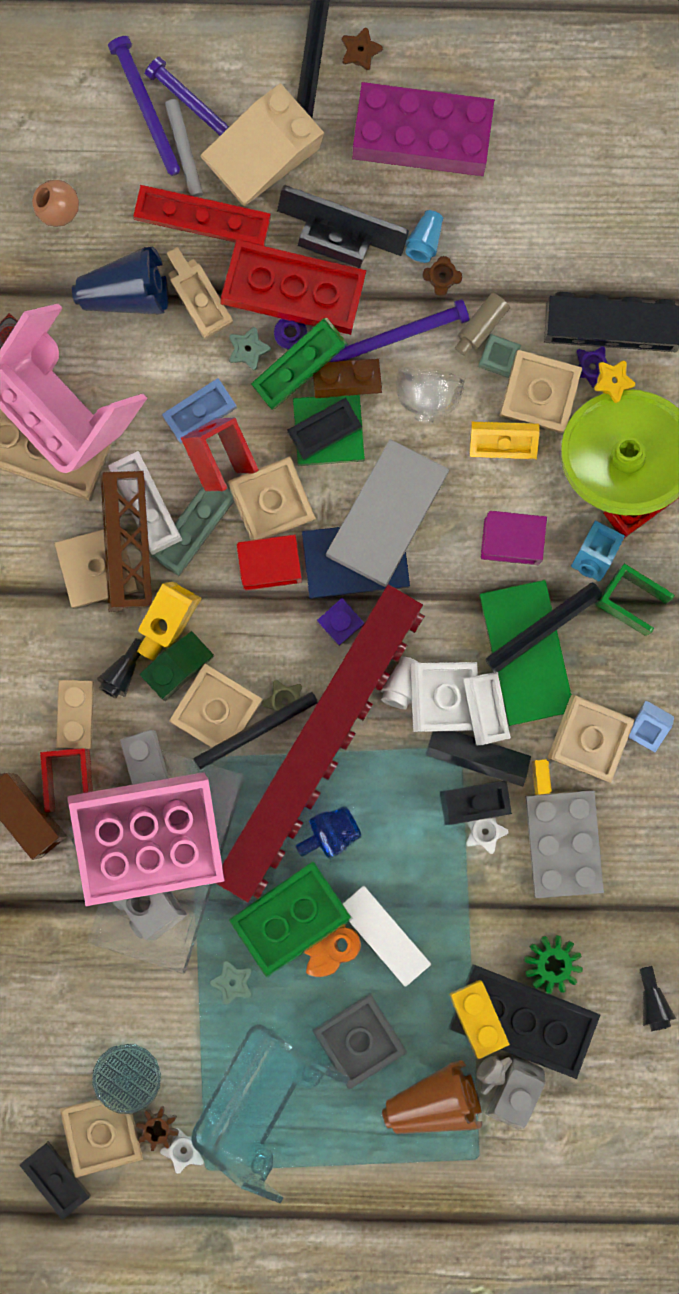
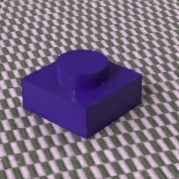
M343 598L317 619L320 626L338 646L364 625V622Z

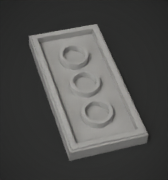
M390 439L330 545L326 557L386 587L449 474V469Z

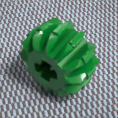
M559 935L554 936L552 946H550L548 938L542 936V949L533 943L529 946L537 954L536 957H524L526 963L535 965V967L527 969L525 974L527 977L539 974L532 984L535 988H539L546 980V993H552L554 983H556L558 990L564 993L566 992L564 980H567L572 985L577 983V980L570 975L571 971L581 973L583 970L581 966L572 964L573 961L579 960L582 957L581 953L574 952L568 955L574 943L567 941L561 948L562 938ZM550 956L561 960L562 963L561 966L557 965L559 970L555 973L550 969H545V963H550L547 960Z

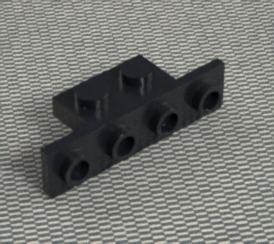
M287 185L282 187L277 212L306 222L299 237V247L357 268H361L370 245L402 256L409 233L408 229L303 192L302 190Z

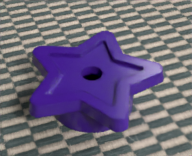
M603 346L591 352L582 349L577 350L578 366L582 367L580 378H586L592 388L598 383L597 380L600 374L598 364L600 362L607 363L605 358L606 349ZM590 364H595L596 368L591 369Z

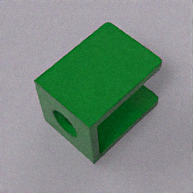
M624 563L616 571L596 606L644 636H647L653 632L654 627L609 600L620 579L624 577L664 603L671 601L675 595Z

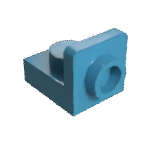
M595 520L571 567L588 578L601 581L611 566L625 536Z

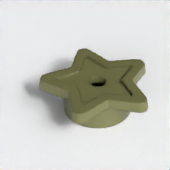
M274 680L273 695L263 701L262 705L278 711L299 699L302 685L296 684L286 687L278 680ZM283 698L288 699L287 704L282 703Z

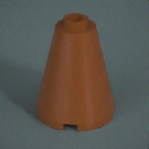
M461 1059L453 1061L386 1101V1108L382 1109V1116L388 1129L392 1128L396 1134L465 1131L481 1128L482 1121H476V1114L482 1113L474 1080L471 1074L464 1076L461 1068L466 1067L465 1062Z

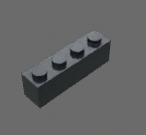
M557 292L555 296H549L546 303L544 343L592 347L603 346L606 348L674 353L679 350V305H675L673 300L659 299L655 303H643L642 299L638 297H624L622 301L608 300V296L601 294L589 295L588 298H576L575 294L571 292Z

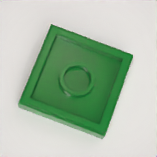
M360 395L293 398L295 425L344 398L348 400L362 425ZM361 429L304 461L297 451L298 466L364 462L363 430Z

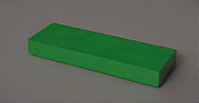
M323 318L255 379L251 385L270 409L274 410L345 348L348 343L329 319Z

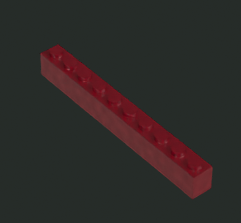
M389 584L386 586L222 864L224 882L215 884L248 903L252 896L256 899L260 898L268 884V881L263 878L269 867L277 869L286 851L281 849L287 837L294 840L304 823L298 819L305 807L311 810L321 794L320 791L316 790L322 777L329 780L336 769L338 762L333 759L339 748L347 750L356 734L351 731L352 726L357 718L364 721L373 706V703L368 701L374 689L381 692L391 674L385 671L391 660L398 663L408 646L402 641L409 630L415 633L423 621L425 615L420 613L423 604Z

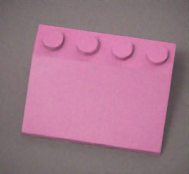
M205 772L67 796L85 906L224 882L209 780Z

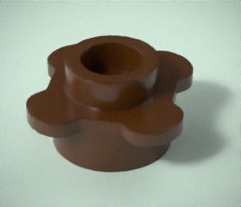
M447 256L439 257L437 262L431 268H425L422 274L423 279L432 284L434 292L438 296L446 295L451 286L460 284L462 281V273L456 270ZM441 273L446 275L444 279L439 277Z

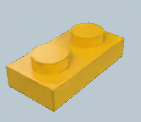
M471 421L470 457L537 459L539 424Z
M481 980L449 994L477 1059L510 1045Z

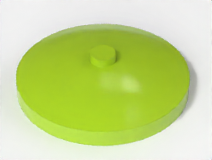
M633 389L624 390L618 403H614L610 395L604 393L583 404L569 420L562 438V467L571 487L592 506L618 515L647 514L660 510L674 502L679 497V408L659 395Z

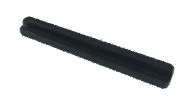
M311 0L297 102L311 118H313L330 0Z
M593 582L585 586L486 658L488 666L495 673L502 670L602 597L601 590Z

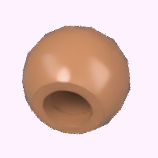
M48 180L41 184L33 195L32 203L35 214L48 226H65L78 213L79 199L76 190L65 181Z

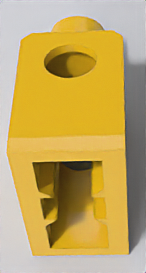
M173 581L163 583L138 629L141 634L145 635V638L137 652L154 661L163 646L169 648L176 643L202 598ZM161 619L167 623L166 631H163L159 626Z

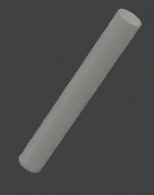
M171 99L166 101L165 105L190 196L200 197L203 195L180 106L177 99Z

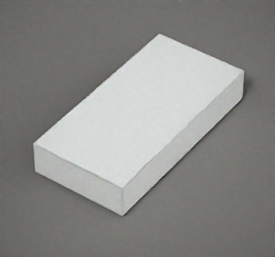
M498 672L464 678L476 745L510 739Z

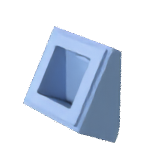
M645 701L635 717L629 738L656 752L672 728L674 716Z

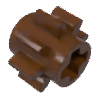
M161 1106L156 1114L146 1109L144 1113L148 1119L147 1122L138 1121L136 1123L137 1128L143 1129V1135L138 1140L139 1143L147 1140L151 1143V1151H154L157 1144L161 1143L167 1149L170 1148L171 1144L168 1136H178L179 1134L178 1129L172 1128V1123L177 1116L172 1115L168 1117L165 1115L164 1106ZM155 1121L162 1122L161 1128L166 1130L162 1131L160 1136H155L154 1129L149 1128V1126L154 1125Z

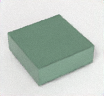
M490 334L478 367L509 378L515 353L517 350H520L521 344Z

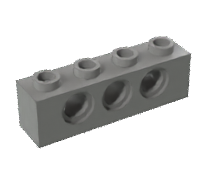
M71 826L68 829L73 834V828ZM72 838V843L75 846V840ZM171 891L149 895L151 903L146 911H143L139 906L140 897L113 901L118 909L126 911L131 919L129 925L140 939L157 940L188 916Z

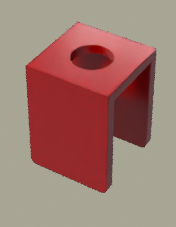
M235 417L215 418L181 437L182 443L205 491H224L227 489V485L206 442V439L217 433L236 473L254 474L259 471Z
M296 534L237 543L241 581L244 590L302 583Z
M90 749L40 752L45 812H55L52 758L80 756L83 793L93 792Z

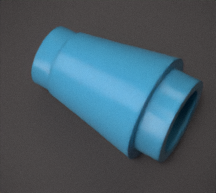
M426 210L424 216H422L406 240L405 245L407 248L405 252L411 259L428 263L431 257L436 256L444 219L438 212Z

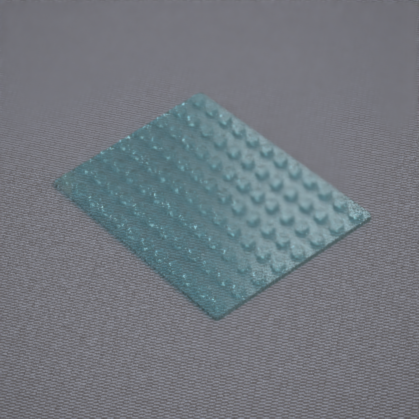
M427 748L337 752L333 759L338 762L336 769L329 780L322 777L316 790L321 792L311 810L306 807L298 818L304 823L294 840L287 837L281 847L282 850L286 851L283 859L276 870L269 867L263 878L268 881V884L260 898L314 861L342 903L364 885L431 963L425 971L406 987L350 922L345 925L346 928L352 929L359 936L361 942L360 952L353 960L342 962L334 974L323 977L308 975L306 968L310 956L303 953L269 978H266L229 922L230 918L258 899L252 896L248 903L215 883L195 887L204 1163L207 1170L476 1160L479 1157V1129L396 1134L392 1128L388 1129L382 1116V1109L386 1108V1101L453 1061L460 1059L466 1064V1067L461 1068L464 1076L471 1074L477 1090L476 1060L467 1036L448 1029L455 1012L449 994L463 988L471 970L465 823L444 824L439 791L462 788L463 767L426 756ZM287 754L224 756L201 770L197 767L194 759L192 760L191 774L205 772L209 780L222 864ZM343 938L338 941L339 950L344 952L348 946L347 941ZM225 960L230 961L237 969L252 968L253 971L247 981L252 992L251 998L237 996L228 1005H224L221 990L209 984L211 979L222 974ZM232 979L229 984L235 986L236 981ZM368 993H371L407 1050V1053L348 1090L312 1032V1029Z

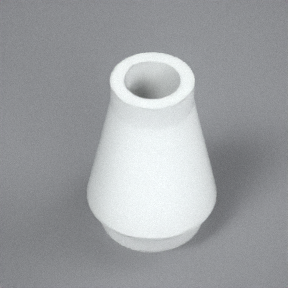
M401 656L399 663L381 690L383 693L381 700L384 703L399 709H407L408 704L412 703L410 664L419 663L418 661Z

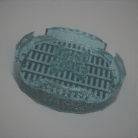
M136 1044L109 1048L98 1058L93 1069L92 1085L97 1099L105 1108L118 1114H134L144 1110L155 1100L161 1087V1072L156 1058L147 1049Z

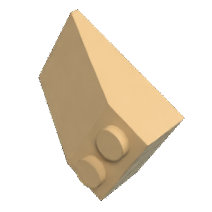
M280 83L255 101L201 154V158L240 203L246 206L317 152L320 148L324 132Z

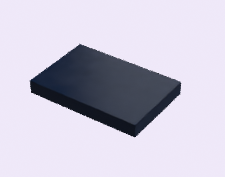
M340 527L302 531L309 599L385 590L386 587L326 557V553ZM406 552L388 583L396 589L410 588Z

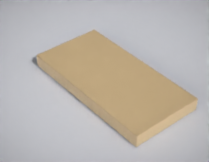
M0 409V469L91 501L112 443L79 469L62 473L53 467Z

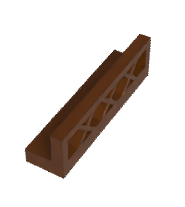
M144 471L103 472L100 481L108 612H122L124 608L150 607L152 604ZM117 480H137V494L130 502L118 493ZM137 499H138V510H137L135 507L132 506ZM118 501L125 506L120 512ZM127 510L131 511L139 519L140 527L131 536L120 527V518ZM139 533L141 545L134 539ZM121 535L127 540L122 546ZM130 543L141 552L142 558L141 562L134 569L130 568L122 560V551ZM141 567L143 578L136 573ZM123 569L129 573V575L124 580ZM132 577L143 586L144 599L124 600V585Z

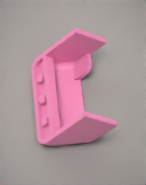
M59 304L24 311L0 349V409L55 469L62 473H68L79 469L119 438L145 403L147 397L144 394L117 401L99 408L93 415L52 371L59 359V349L56 342L47 332L62 310Z

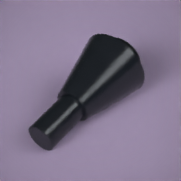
M135 638L125 655H122L97 678L101 683L100 690L112 698L117 699L118 695L123 697L127 695L136 668V661L141 655L137 652L142 643L140 639Z
M653 966L639 969L645 990L643 991V1026H650L651 1032L670 1028V1021L675 1020L676 1017L661 989L657 986Z

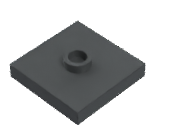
M368 993L312 1029V1032L348 1090L407 1053V1050L371 993Z

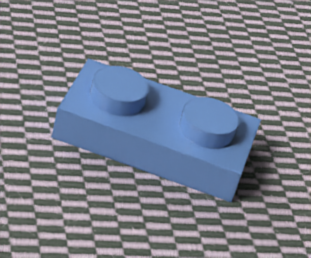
M219 378L164 412L162 416L180 444H182L181 437L215 418H223L237 409V406Z

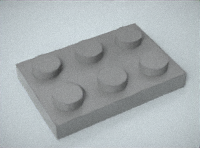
M595 791L525 796L534 898L604 893Z

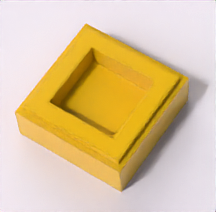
M547 759L532 761L535 795L550 794L552 790L549 761Z

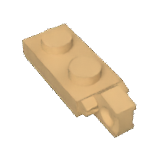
M178 247L166 253L167 259L173 268V271L168 273L170 282L204 340L233 324L230 314L225 306L220 304L221 299L201 265L197 264L194 259L187 262Z

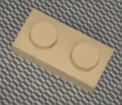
M59 680L56 748L92 749L94 681Z

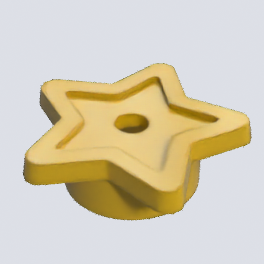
M622 360L614 366L605 362L598 364L600 374L597 380L598 383L594 387L595 390L609 394L614 403H618L624 390L635 387V382L626 375V361ZM613 377L616 378V380H617L616 383H613V382H612V378H613Z

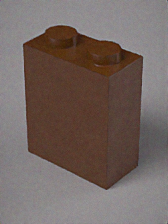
M0 773V821L31 860L41 859L68 836L51 815L45 812L43 805L18 774Z

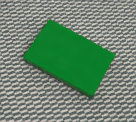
M313 861L230 918L229 922L265 977L269 978L353 918Z

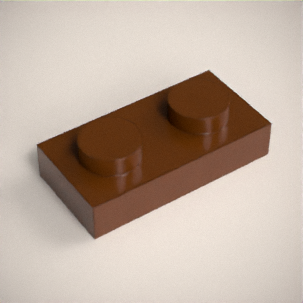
M379 358L328 362L313 375L315 398L382 393Z

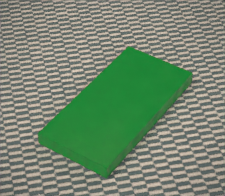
M546 580L479 594L492 653L552 611ZM556 630L498 672L508 726L559 716L565 713L572 694Z

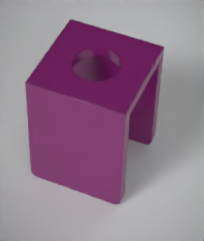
M489 511L484 519L481 559L539 566L543 561L547 516Z

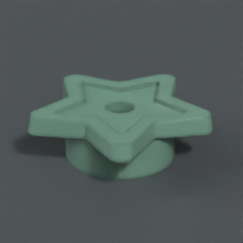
M252 327L245 335L231 334L229 336L234 347L229 359L230 363L242 362L247 364L252 370H256L261 355L271 351L269 345L259 341L258 331L255 327ZM251 346V350L246 351L245 347Z
M225 960L222 974L211 979L209 984L221 990L224 1005H228L237 996L251 998L252 992L247 981L253 970L250 967L237 969L230 961ZM230 980H235L236 985L231 986L229 984Z

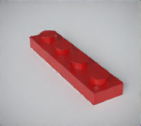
M140 185L133 218L135 221L236 243V240L265 246L271 213Z

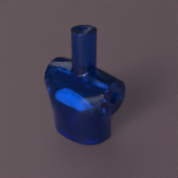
M342 806L336 810L326 811L311 818L309 823L314 835L296 844V849L300 856L303 857L320 847L326 857L331 859L346 851L349 845L362 837V834L350 810L346 806Z

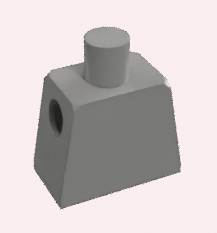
M512 1054L510 1058L512 1063L505 1072V1083L498 1085L485 1114L513 1128L525 1129L544 1088L545 1074L543 1068Z

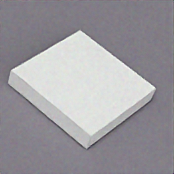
M477 662L410 664L413 732L473 731L463 679L478 676Z

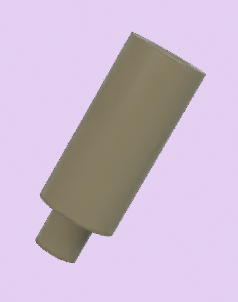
M491 293L458 334L461 340L455 346V349L463 356L471 348L477 350L509 311V304L499 295Z

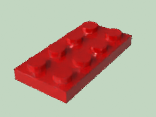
M236 240L220 304L311 326H316L323 318H328L338 332L351 335L367 270Z

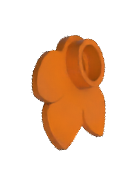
M344 925L307 950L305 954L309 955L310 959L307 964L306 973L314 977L329 976L338 970L342 962H349L356 958L361 948L360 938L357 933L350 928H346V925ZM341 938L345 939L348 944L344 952L340 951L337 945Z

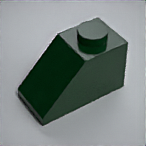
M191 631L160 654L139 675L166 702L215 655Z

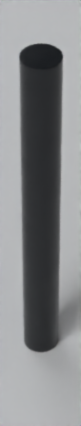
M313 692L304 695L194 757V762L199 770L313 707L318 703L316 696Z

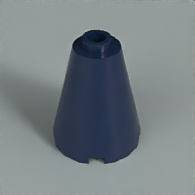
M153 246L144 247L77 277L76 285H72V297L75 304L80 305L85 311L156 315L165 313L164 310L168 308V285L166 276L161 277L157 266L163 265L157 250Z

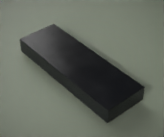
M456 731L432 732L425 754L426 756L522 787L526 781L531 760L530 755L493 743L476 745L474 737Z

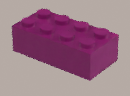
M362 82L352 160L483 177L487 163L495 99Z

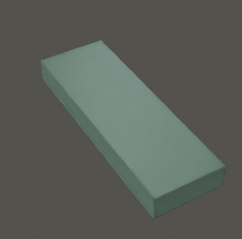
M202 486L175 523L182 541L151 555V557L179 577L234 503L230 488L227 487L224 491H205Z

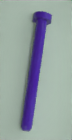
M129 36L115 38L108 43L110 53L118 56L168 174L175 176L179 174L180 167L129 51L132 47Z
M160 56L155 58L149 64L144 74L150 80L157 78L221 136L229 126L165 69L166 62Z
M463 299L454 301L455 307L350 344L343 348L329 362L346 361L456 320H460L461 324L468 322L470 318Z

